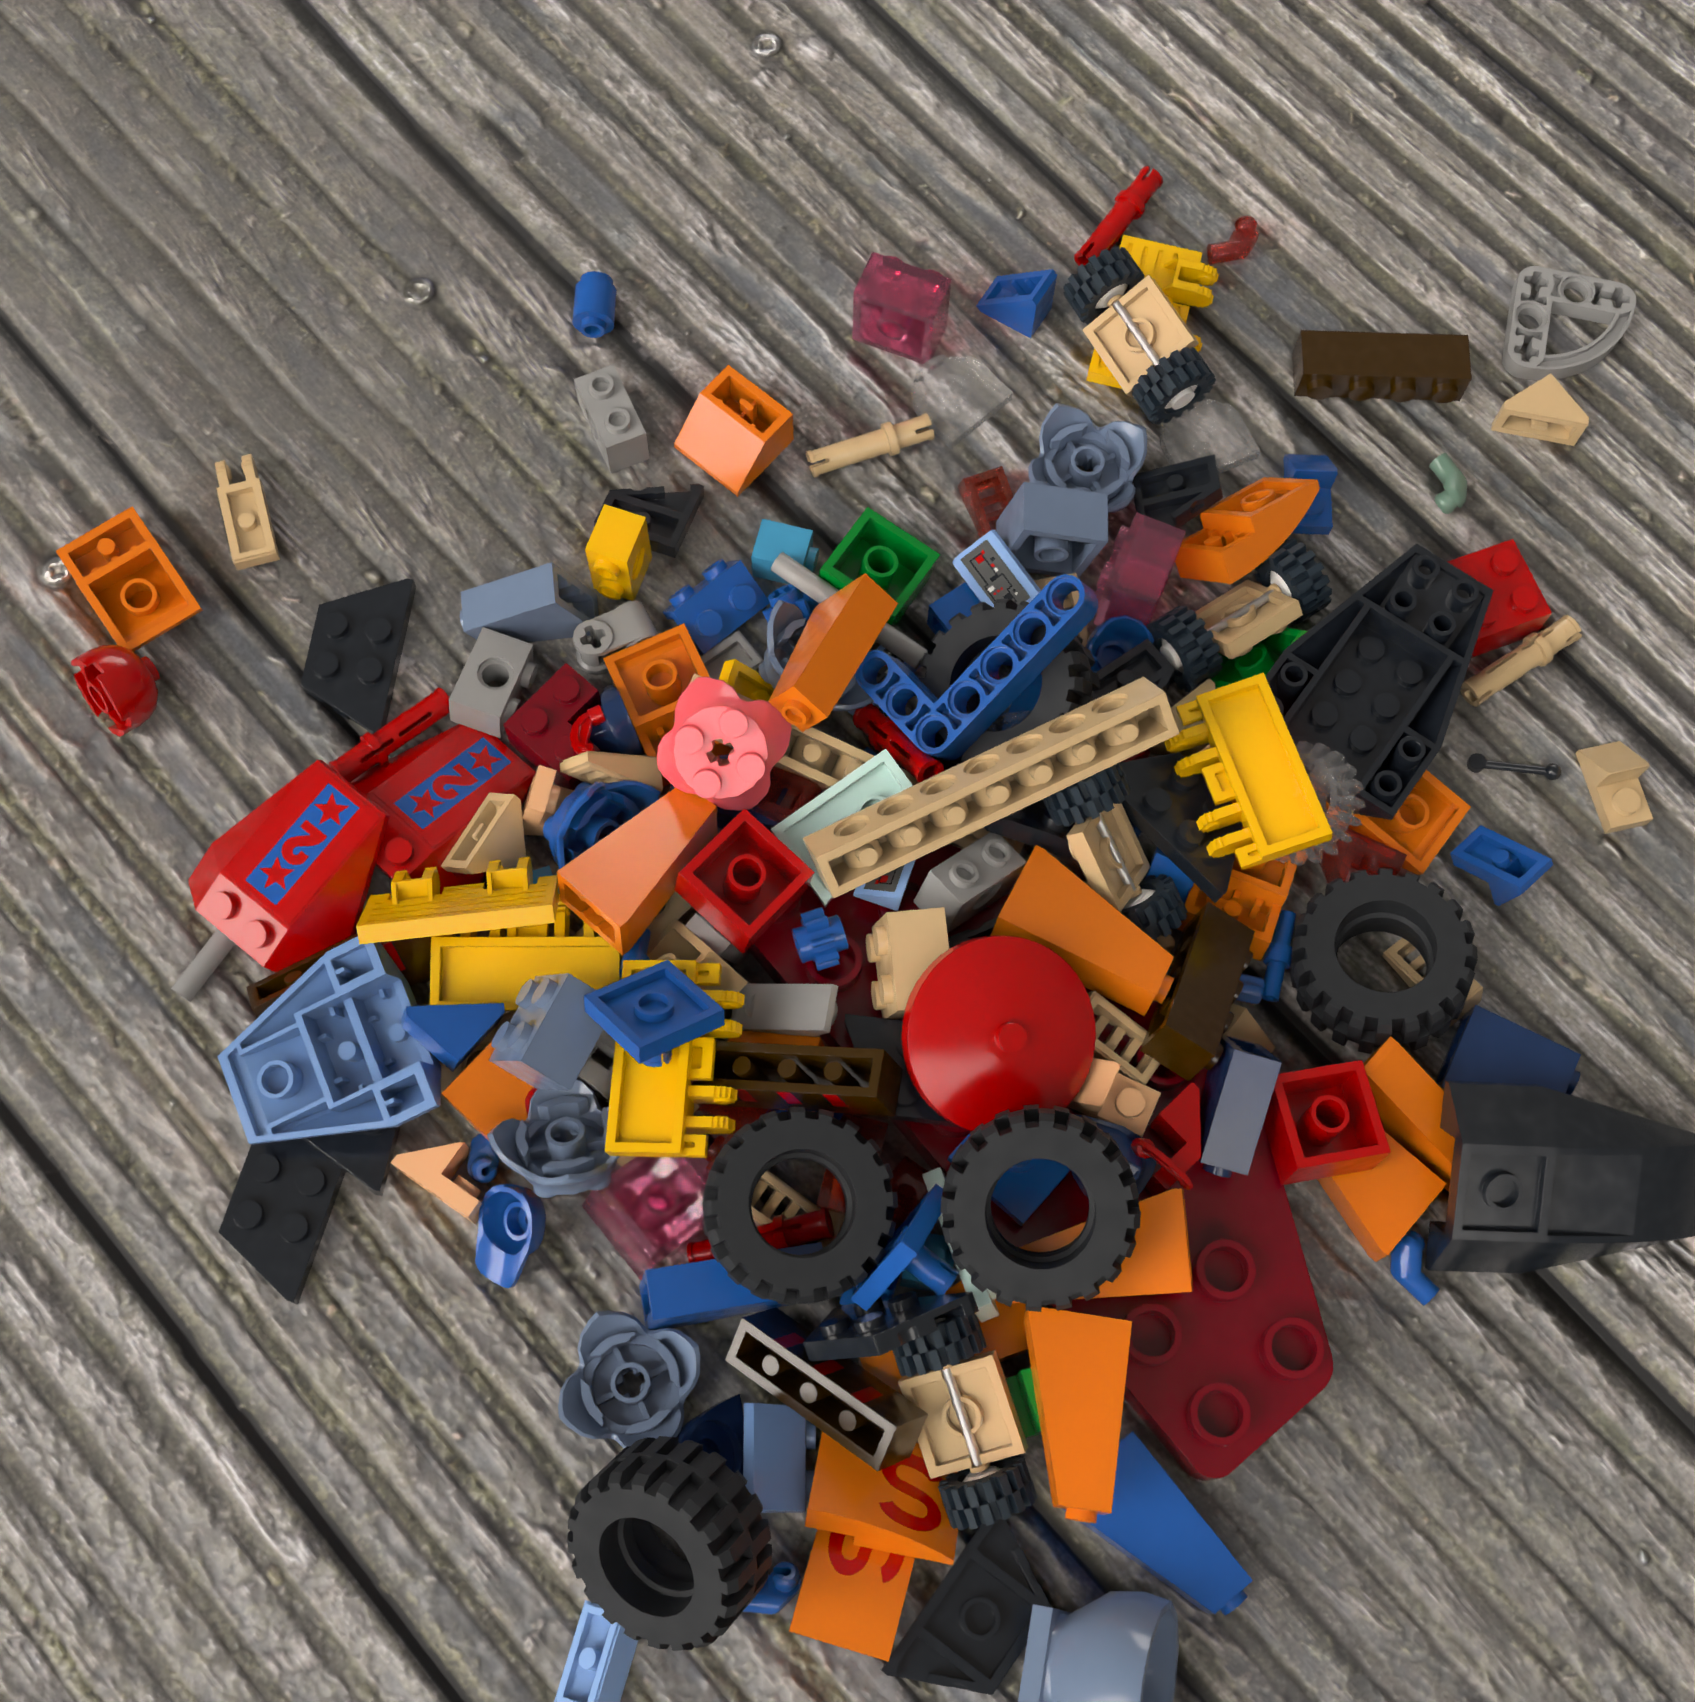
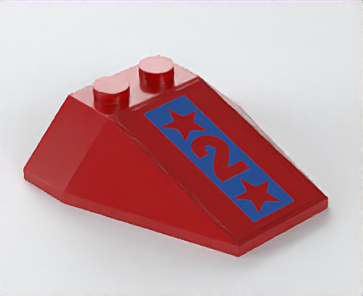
M458 724L390 758L382 766L376 765L368 769L350 783L390 815L376 866L391 880L396 871L407 870L411 879L422 877L425 868L436 867L439 874L440 894H442L444 887L483 882L486 872L476 874L447 872L441 865L489 793L515 794L521 800L522 807L536 772L497 737Z
M316 760L210 845L188 879L195 910L262 967L278 972L356 934V926L362 914L390 815L323 760Z

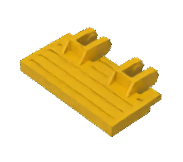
M1123 235L1120 248H1126L1145 275L1144 277L1150 275L1155 279L1185 324L1190 306L1203 308L1212 304L1214 295L1208 286H1212L1217 282L1219 274L1214 266L1201 263L1202 252ZM1194 335L1199 342L1194 348L1199 352L1203 343L1201 342V337ZM1094 348L1086 381L1122 389Z
M1264 673L1197 695L1194 701L1176 706V711L1183 727L1202 720L1204 723L1183 729L1178 735L1164 741L1167 751L1177 753L1208 742L1211 747L1177 761L1174 766L1176 774L1181 778H1186L1193 774L1202 773L1215 806L1236 800V803L1199 816L1196 821L1199 831L1208 833L1209 831L1218 830L1238 822H1242L1244 827L1242 830L1210 841L1208 846H1206L1209 856L1219 858L1235 853L1241 870L1332 840L1333 832Z
M530 857L519 858L516 868L504 869L501 860L489 861L490 863L486 871L487 889H485L484 883L444 887L442 894H440L439 874L436 867L425 868L422 877L411 879L407 870L396 871L391 881L392 899L390 893L370 895L356 926L359 944L555 923L559 903L557 875L538 877L537 883L533 884Z
M559 894L558 909L554 923V937H549V924L507 928V937L506 928L490 930L489 937H477V932L460 933V937H455V934L431 937L430 1005L504 1003L505 1011H516L519 1006L515 1004V1000L522 986L529 979L534 980L535 976L569 973L595 990H598L621 980L619 970L622 955L606 940L598 937V933L585 922L583 937H569L571 909L560 900Z
M623 960L621 979L665 960ZM669 960L698 987L721 986L722 965L720 963H698L697 960ZM703 990L723 1009H739L744 1005L745 994L740 992ZM725 1019L724 1026L671 1049L672 1059L668 1064L663 1061V1054H661V1067H650L643 1063L639 1064L615 1041L605 1152L609 1156L707 1158L709 1137L702 1134H733V1131H735V1120L726 1116H693L694 1104L727 1105L735 1103L738 1090L726 1086L691 1085V1081H713L716 1050L715 1038H740L743 1024Z

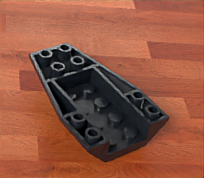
M1415 544L1283 651L1265 677L1316 794L1342 812L1388 820L1393 819L1442 747L1494 590L1419 544Z
M1445 1080L1440 1128L1453 1136L1455 1143L1446 1222L1430 1221L1425 1261V1268L1428 1271L1525 1273L1695 1236L1694 1132L1538 1084Z

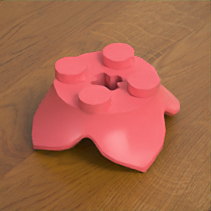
M697 677L679 697L675 708L674 726L671 731L663 736L658 745V769L663 777L675 788L685 793L697 794L725 810L742 811L744 808L749 810L758 805L768 793L771 785V769L784 756L789 746L792 726L768 701H744L738 696L734 688L726 682L710 677ZM715 739H722L724 745L730 742L734 747L727 759H721L720 755L715 756L711 752L715 746Z

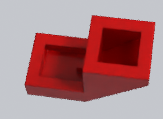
M1193 1082L1164 1108L1149 1125L1176 1152L1171 1160L1185 1173L1201 1158L1200 1089ZM1161 1167L1150 1178L1145 1188L1155 1196L1168 1191L1177 1180L1166 1169Z

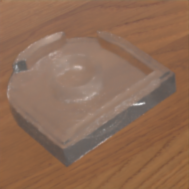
M938 355L925 362L917 371L911 396L912 405L917 416L927 413L932 423L928 427L933 429L934 433L952 449L1012 400L1013 392L986 366L973 357L965 356V358Z
M1206 396L1201 402L1194 403L1195 407L1190 411L1187 409L1183 411L1181 417L1177 419L1172 417L1170 422L1162 423L1160 445L1170 465L1215 454L1220 474L1255 460L1260 454L1259 447L1236 409L1228 403L1224 405L1218 401L1206 399Z

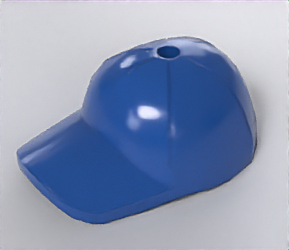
M515 1184L493 1186L485 1193L479 1210L475 1263L481 1274L504 1288H512L516 1285L528 1256L539 1248L545 1235V1208L541 1198L533 1190Z

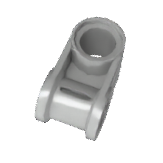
M636 600L623 603L612 611L583 621L576 627L573 634V642L577 649V663L583 671L596 675L605 673L608 669L603 660L604 657L658 635L642 602ZM588 631H590V637H589V638H587V634H586ZM599 656H602V662H601V663H599V659H598Z

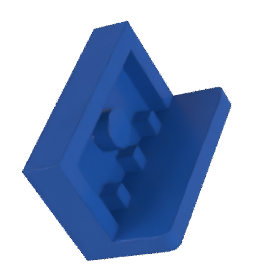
M724 559L716 561L702 572L705 579L692 588L688 584L671 595L668 600L672 605L662 612L667 619H674L678 626L683 623L685 624L698 653L701 655L708 652L770 603L741 560L725 562Z

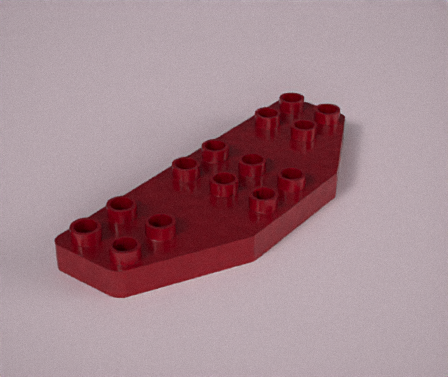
M947 844L916 859L898 911L919 910L913 901L929 871L963 849ZM1015 883L1008 894L950 931L948 937L967 929L976 930L984 922L997 918ZM808 886L807 890L758 938L748 951L776 984L837 985V1016L831 1026L830 1033L820 1036L829 1047L854 1048L845 1028V1014L882 1018L881 1010H875L872 1003L871 984L872 981H878L876 962L868 961L866 935L872 933V926L886 912L897 911L853 896L855 889L832 898L825 908L812 888ZM822 907L827 918L834 915L839 916L847 938L848 949L838 952L840 957L838 965L817 971L815 961L801 962L791 929L802 926L800 921L801 913ZM1085 987V989H1086L1087 992H1091V991H1092V990H1090V989H1088V988ZM1104 997L1146 1031L1148 1030L1157 1004L1156 1001L1153 1000L1147 1013L1143 1016ZM1108 1023L1098 1037V1040L1104 1043L1114 1026ZM1125 1034L1114 1052L1120 1055L1131 1038ZM1142 1045L1129 1062L1134 1068H1136L1145 1054L1140 1051ZM1160 1063L1146 1086L1161 1092V1095L1142 1138L1150 1139L1155 1147L1170 1159L1176 1152L1149 1125L1192 1082L1200 1089L1201 1106L1207 1069L1205 1068L1199 1071L1190 1081H1187ZM1066 1107L1067 1109H1069V1113L1071 1114L1084 1115L1074 1109ZM890 1119L930 1168L934 1170L940 1167L945 1176L951 1165L947 1160L949 1155L971 1132L968 1129ZM1264 1124L1248 1176L1233 1171L1230 1178L1217 1176L1203 1170L1204 1163H1201L1199 1160L1185 1173L1193 1184V1188L1190 1191L1184 1189L1194 1291L1091 1298L1088 1301L1085 1299L1072 1300L1071 1308L1063 1309L1065 1311L1132 1321L1124 1399L1185 1472L1201 1481L1214 1480L1229 1475L1327 1386L1333 1373V1356L1285 1187L1280 1183ZM1157 1162L1152 1176L1162 1167ZM1070 1171L1022 1226L1016 1223L992 1200L991 1211L994 1223L1001 1235L1011 1244L1021 1247L1086 1222L1089 1213V1199L1083 1194ZM1177 1181L1169 1190L1182 1187ZM1144 1188L1139 1194L1138 1200L1142 1201L1153 1195ZM1056 1304L1046 1305L1048 1308L1057 1309Z

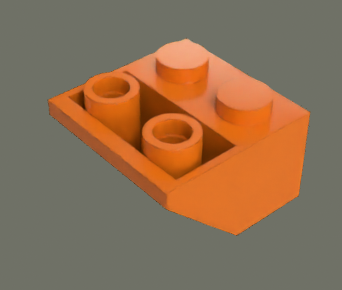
M727 365L700 392L674 442V448L738 497L794 440L793 413L730 365Z

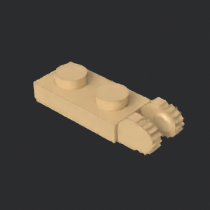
M251 454L241 456V466L246 481L234 484L232 483L230 467L226 464L225 460L215 462L219 487L216 489L232 561L237 571L280 560L264 487L259 479L257 467Z

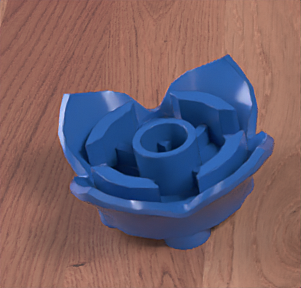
M630 780L604 783L602 781L595 782L594 784L588 782L580 783L563 800L555 814L551 815L543 826V835L549 840V848L554 861L558 864V868L561 869L659 800L661 792L652 786Z

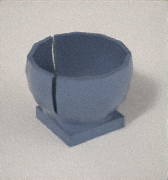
M1110 1591L1076 1609L1074 1612L1033 1604L1018 1702H1173L1176 1688L1179 1637L1178 1617L1172 1601L1141 1591Z

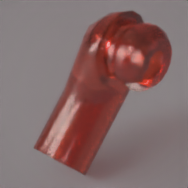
M1242 216L1238 218L1235 222L1236 230L1233 231L1228 241L1207 245V259L1210 265L1241 260L1250 254L1259 238V230L1256 229L1257 220L1254 217Z

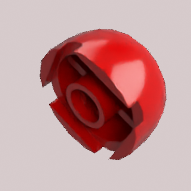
M102 645L71 660V666H80L81 671L73 675L92 711L97 717L103 711L116 723L107 728L113 734L119 737L143 724L155 711L158 701V689L155 681L159 680L160 676L157 668L147 656L140 658L132 650L119 645Z

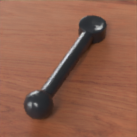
M1479 753L1472 754L1467 760L1468 769L1474 773H1479L1486 768L1544 775L1546 779L1552 781L1558 779L1562 772L1561 767L1555 763L1537 766L1486 760Z

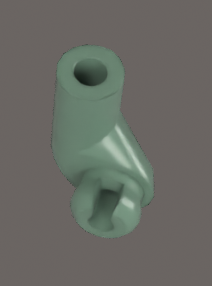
M1443 453L1435 458L1429 467L1445 489L1435 496L1434 501L1444 514H1450L1456 507L1461 508L1466 503L1468 485L1463 473L1448 454Z

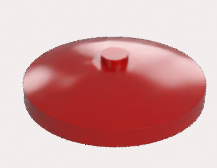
M994 935L973 938L941 954L928 966L916 982L909 996L902 1023L904 1061L909 1076L920 1096L937 1114L947 1121L970 1131H973L981 1123L985 1125L993 1120L995 1114L1007 1109L1010 1112L1024 1109L1023 1105L1039 1104V1108L1053 1109L1054 1105L1066 1108L1083 1086L1095 1051L1096 1026L1094 1012L1089 995L1079 976L1062 957L1051 949L1020 937Z

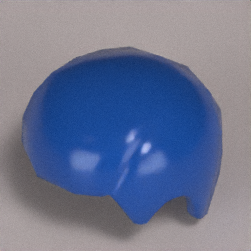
M1128 615L1107 619L1093 630L1086 644V648L1091 651L1095 660V664L1090 667L1091 670L1096 673L1146 639L1153 644V635L1141 620Z

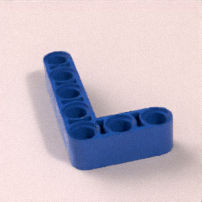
M1063 574L1056 576L939 699L903 662L879 650H871L867 653L855 673V679L860 687L921 751L941 760H955L966 752L1093 619L1098 609L1097 596L1090 587L1073 575ZM1079 591L1077 604L1069 610H1064L1063 603L1066 596L1071 592ZM1045 625L1046 634L1043 640L1038 644L1031 645L1033 631L1037 627ZM1012 659L1013 668L1011 673L1006 678L999 679L998 672L1000 666L1006 660ZM887 665V677L883 682L877 684L876 677L878 671ZM979 693V706L975 711L968 714L966 709L967 701L972 695ZM913 696H917L918 703L916 709L910 715H906V703ZM947 727L948 735L946 741L940 747H936L935 736L941 728Z

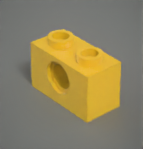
M604 504L585 548L593 588L601 595L613 600L624 598L635 601L652 559L646 517Z

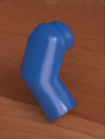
M480 1133L470 1143L467 1170L473 1180L480 1183H488L498 1173L499 1157L492 1149L490 1142Z
M1409 1230L1391 1251L1390 1272L1394 1279L1424 1306L1438 1293L1440 1288L1421 1271L1422 1251L1425 1248L1423 1237L1419 1233Z
M788 1561L778 1563L773 1568V1572L768 1576L764 1587L743 1612L771 1615L779 1613L798 1594L800 1589L801 1576L797 1566Z

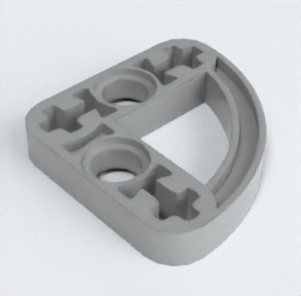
M1540 266L1524 268L1517 277L1511 291L1502 353V365L1505 371L1516 378L1541 380L1549 374H1552L1556 379H1561L1592 368L1610 354L1627 330L1636 307L1634 291L1628 285L1616 281ZM1528 283L1535 284V290L1538 291L1534 300H1528L1531 293V285ZM1564 290H1578L1582 294L1584 301L1572 302L1568 300L1564 295ZM1595 295L1597 296L1594 300V303H1596V305L1591 303ZM1609 299L1616 300V306L1619 308L1613 307V302ZM1551 313L1608 325L1607 329L1597 339L1582 348L1567 353L1545 355ZM1518 316H1532L1538 322V328L1528 329L1523 327L1518 320ZM1523 343H1529L1525 358L1529 360L1528 362L1522 361L1521 354L1518 353Z

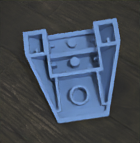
M357 936L327 951L217 1056L249 1144L254 1145L393 1128L440 1107V1062L402 1028L401 1018L406 1006H417L408 981L380 942L359 944Z

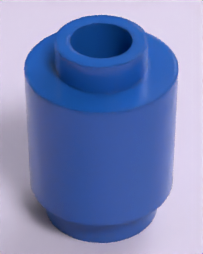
M597 271L587 272L581 276L580 281L575 286L572 323L578 331L590 338L602 337L614 328L617 290L609 275Z

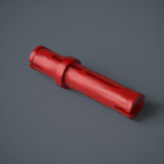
M1143 167L1130 186L1118 193L1114 201L1116 202L1113 208L1080 250L1075 253L1074 259L1078 266L1081 264L1087 265L1089 263L1088 259L1093 255L1096 258L1099 257L1102 250L1108 249L1110 251L1133 220H1138L1142 217L1146 210L1144 209L1146 203L1163 184V178L1157 170L1153 168L1147 177L1146 175L1149 173L1150 167Z
M436 688L433 693L401 713L375 733L367 732L362 735L359 744L334 761H330L329 766L349 782L376 764L382 766L389 761L388 756L450 713V697L442 688Z
M872 703L864 708L855 710L853 723L869 736L870 744L879 752L887 749L893 759L916 778L918 783L944 771V766L940 761L921 751L889 716L886 717Z
M826 1207L790 1218L783 1214L773 1217V1222L756 1226L761 1236L776 1249L834 1238L833 1222ZM709 1239L687 1244L689 1263L715 1259L710 1250Z

